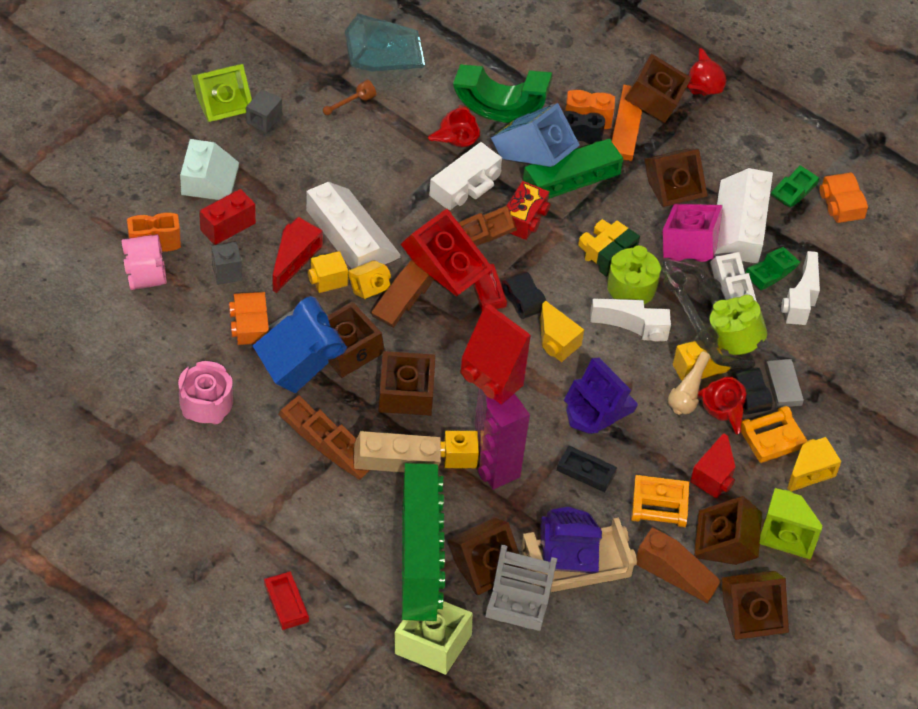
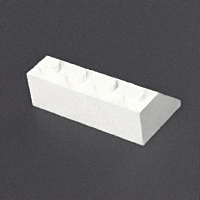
M748 168L721 180L717 205H723L715 256L739 252L741 261L758 264L764 241L772 172Z
M326 182L307 191L306 211L319 228L323 230V233L336 250L340 251L343 259L351 269L373 260L385 265L400 258V253L349 189Z

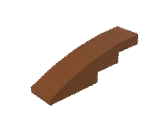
M504 206L486 215L479 213L458 222L476 246L517 231L508 206Z
M411 260L372 310V316L394 328L406 310L410 311L420 294L424 295L434 278Z
M300 395L295 397L279 412L278 415L300 436L357 479L361 480L371 471L354 469V444L356 438L342 424L337 427L321 410L316 412Z

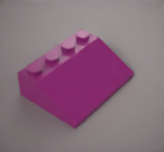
M479 388L475 415V430L478 431L479 449L478 472L484 482H488L494 490L521 477L530 414L516 394H513L501 405L496 400L487 397L483 390Z

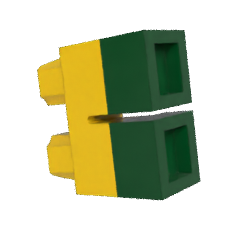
M602 219L594 227L593 233L597 237L585 232L580 236L578 244L586 252L585 260L594 261L600 266L599 272L607 277L612 257L621 250L638 246L640 236L619 221H615L611 225Z

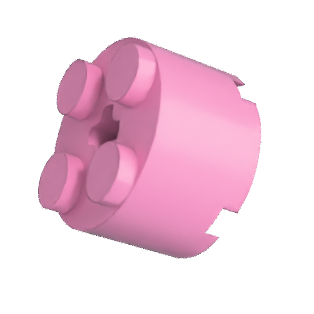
M159 235L122 240L124 255L128 254L126 259H124L126 274H131L128 275L130 290L160 286L167 283Z
M210 361L198 362L195 367L190 369L187 367L181 373L178 385L180 408L183 416L199 423H221L233 405L231 375L229 376L222 365Z

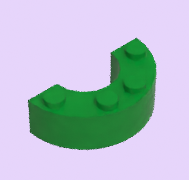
M460 64L453 86L459 99L476 114L486 119L511 123L518 117L543 108L552 83V72L529 70L524 83L507 86L492 80L486 74L483 66Z

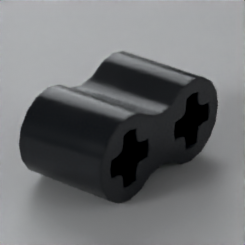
M574 111L563 113L577 141H583L588 144L602 141L605 118L601 114L589 113L582 115Z
M528 272L502 281L503 292L506 298L512 302L521 319L541 313L542 303L546 301V298L542 291L536 287Z
M749 368L731 373V377L738 380L746 388L747 395L743 406V413L745 415L772 409V395L764 383L760 368Z

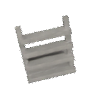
M502 545L493 592L485 617L541 631L557 558L552 557L551 562L507 552V546ZM504 563L511 564V565H515V566H519V567H523V568H527V569H531V570H535V571H540V572L548 573V575L542 574V573H538V572H534V571H529V570L521 569V568H517V567H513V566H509V565H505ZM502 576L509 577V578H513V579H517V580H521V581H525V582H529V583H533V584H537V585H541V586H545V588H544V587H540V586H536V585H532V584H528V583H524V582H520V581H516V580H512V579H508V578H504V577H502Z

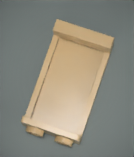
M619 517L613 518L610 527L601 528L599 572L555 571L551 592L632 576L633 567L637 564V558L634 549L629 548L628 531L625 526L621 525ZM534 532L523 534L522 554L543 560L541 540H536ZM527 569V570H529V571H534V572H538V573H542V574L548 575V573H544V572H540V571H535V570ZM532 583V585H536V586H540V587H544V588H545V586H541V585H537V584H533V583Z

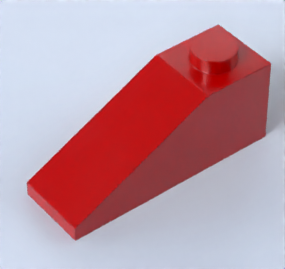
M300 217L293 223L287 224L282 233L273 271V291L276 293L322 248L323 230Z

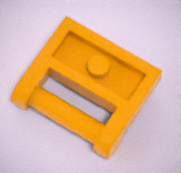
M788 406L778 408L777 412L753 420L745 419L741 422V433L760 463L801 450L802 445L807 442L806 437L793 419L792 412ZM780 421L783 424L781 427L757 435L754 432L756 429Z
M636 475L631 521L640 522V519L674 523L677 524V527L686 528L689 482ZM642 504L678 509V513L642 509Z

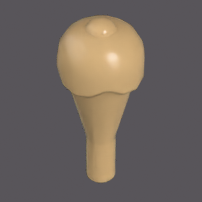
M702 351L693 369L676 389L673 388L671 390L668 404L675 414H690L699 403L697 396L702 373L710 359V354Z

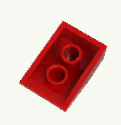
M447 208L413 232L400 244L418 267L456 297L494 269Z
M488 303L484 307L462 355L460 374H462L466 381L475 384L483 390L487 397L496 400L502 405L524 385L531 335Z

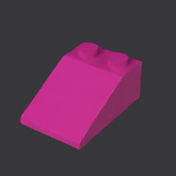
M674 204L663 228V258H670L673 261L695 259L699 262L713 259L717 250L723 205Z

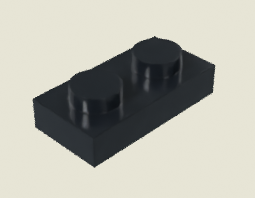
M568 446L557 464L556 471L605 493L616 474L617 467L572 446Z

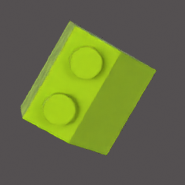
M243 64L192 75L197 99L208 122L246 113V106L252 101Z
M775 488L760 534V544L811 560L823 525L801 495Z

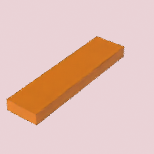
M623 85L612 143L622 155L623 160L632 161L642 109L625 99L631 86Z

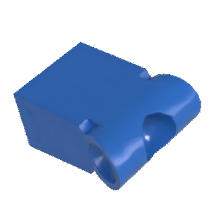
M312 296L300 301L294 309L293 315L287 316L253 345L275 384L293 393H297L329 363V359L342 355L347 349L339 333L330 327L327 314L320 303Z

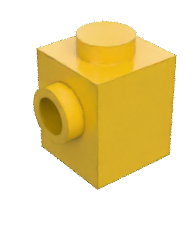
M340 251L311 258V269L308 270V277L310 283L316 285L319 293L348 286V268Z
M373 260L348 270L354 294L363 299L386 291L390 287V271L386 265Z
M445 431V439L440 441L441 458H444L445 468H477L479 455L478 431Z

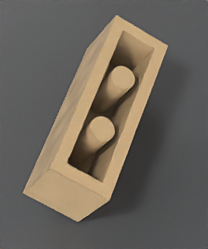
M360 431L354 444V469L404 472L405 463L438 464V466L441 463L440 437Z

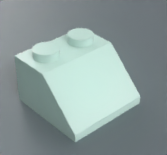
M190 139L180 174L181 195L220 200L233 192L239 162L215 142Z

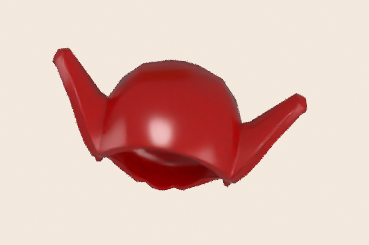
M700 48L699 59L689 71L691 79L687 88L695 95L720 94L724 91L727 81L725 72L719 64L709 58L703 48Z
M459 105L457 109L446 114L440 123V129L429 135L428 139L429 141L446 142L462 148L474 144L480 137L481 131L475 116L470 113L468 107Z
M724 377L711 382L706 388L698 391L697 399L702 398L704 409L711 417L720 421L729 420L735 434L741 433L743 406L747 395L744 385L733 377Z

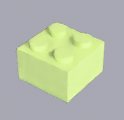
M443 601V610L437 609V621L403 620L395 631V654L446 675L472 635L473 613Z

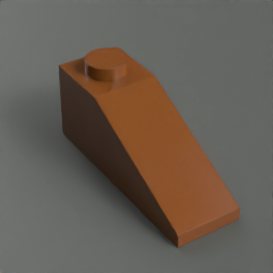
M653 527L639 546L636 557L637 566L707 604L721 584V580L682 544Z

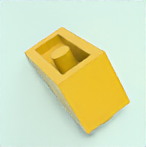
M547 301L542 303L540 316L542 348L548 355L563 362L582 346L584 329Z
M701 339L678 345L673 361V366L681 381L693 369L702 351L710 354V359L702 373L701 379L729 372L730 366L719 348Z
M826 437L818 440L811 439L802 445L787 487L789 491L792 492L836 477L841 460Z

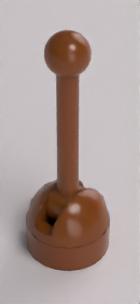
M368 79L361 82L356 89V94L332 106H325L323 113L330 115L333 110L358 97L366 101L376 97L374 85Z

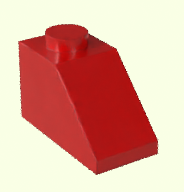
M723 433L693 468L690 480L691 483L716 499L723 491L727 493L735 482L733 474L736 466L728 435Z

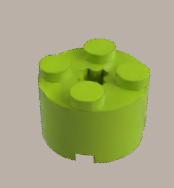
M638 245L634 248L619 251L611 260L607 284L610 295L614 299L644 300V304L650 302L655 296L660 278L661 266L659 261L644 246Z
M747 294L728 300H719L714 303V310L710 315V324L719 349L728 350V353L732 355H741L758 348L757 344L761 340L765 341L767 338V328L761 308L752 295Z

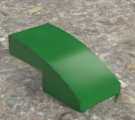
M799 165L789 178L784 177L771 192V196L791 208L819 183V177Z
M782 247L767 253L764 261L748 267L745 274L749 273L751 282L762 291L791 273L799 266L800 261L786 248Z

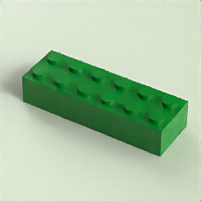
M405 463L402 501V620L437 621V609L443 610L444 594L439 592V589L445 588V571H440L442 568L444 569L445 551L439 550L444 549V532H441L444 529V513H441L444 505V494H438V492H443V476H438V464Z

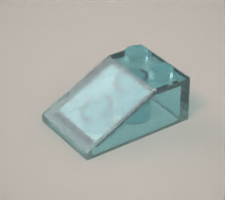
M359 13L345 30L350 64L353 67L372 72L423 68L425 66L418 30Z

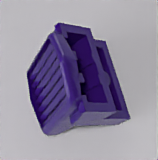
M600 357L591 359L582 379L573 381L564 399L568 404L566 411L570 427L589 434L598 433V431L633 413L638 406V403L629 395L631 389Z
M563 507L549 510L547 517H541V544L543 545L542 558L544 561L551 562L552 557L557 558L555 571L599 572V543L602 539V530L591 514L571 507Z

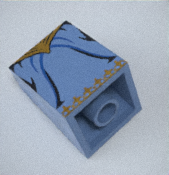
M558 103L516 118L491 137L502 159L549 167L557 164L580 146Z

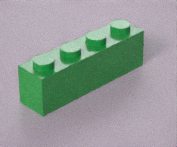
M606 139L574 149L554 166L530 164L524 167L523 181L549 191L548 199L620 175L623 157L612 141Z

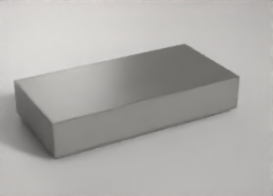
M792 359L767 361L765 368L777 408L802 406L804 399Z

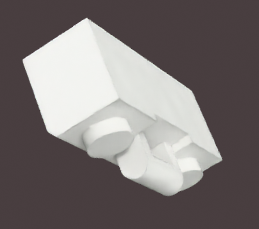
M480 142L431 178L429 196L448 210L453 209L457 205H463L468 195L474 199L479 198L494 186L493 181L500 176L502 157Z

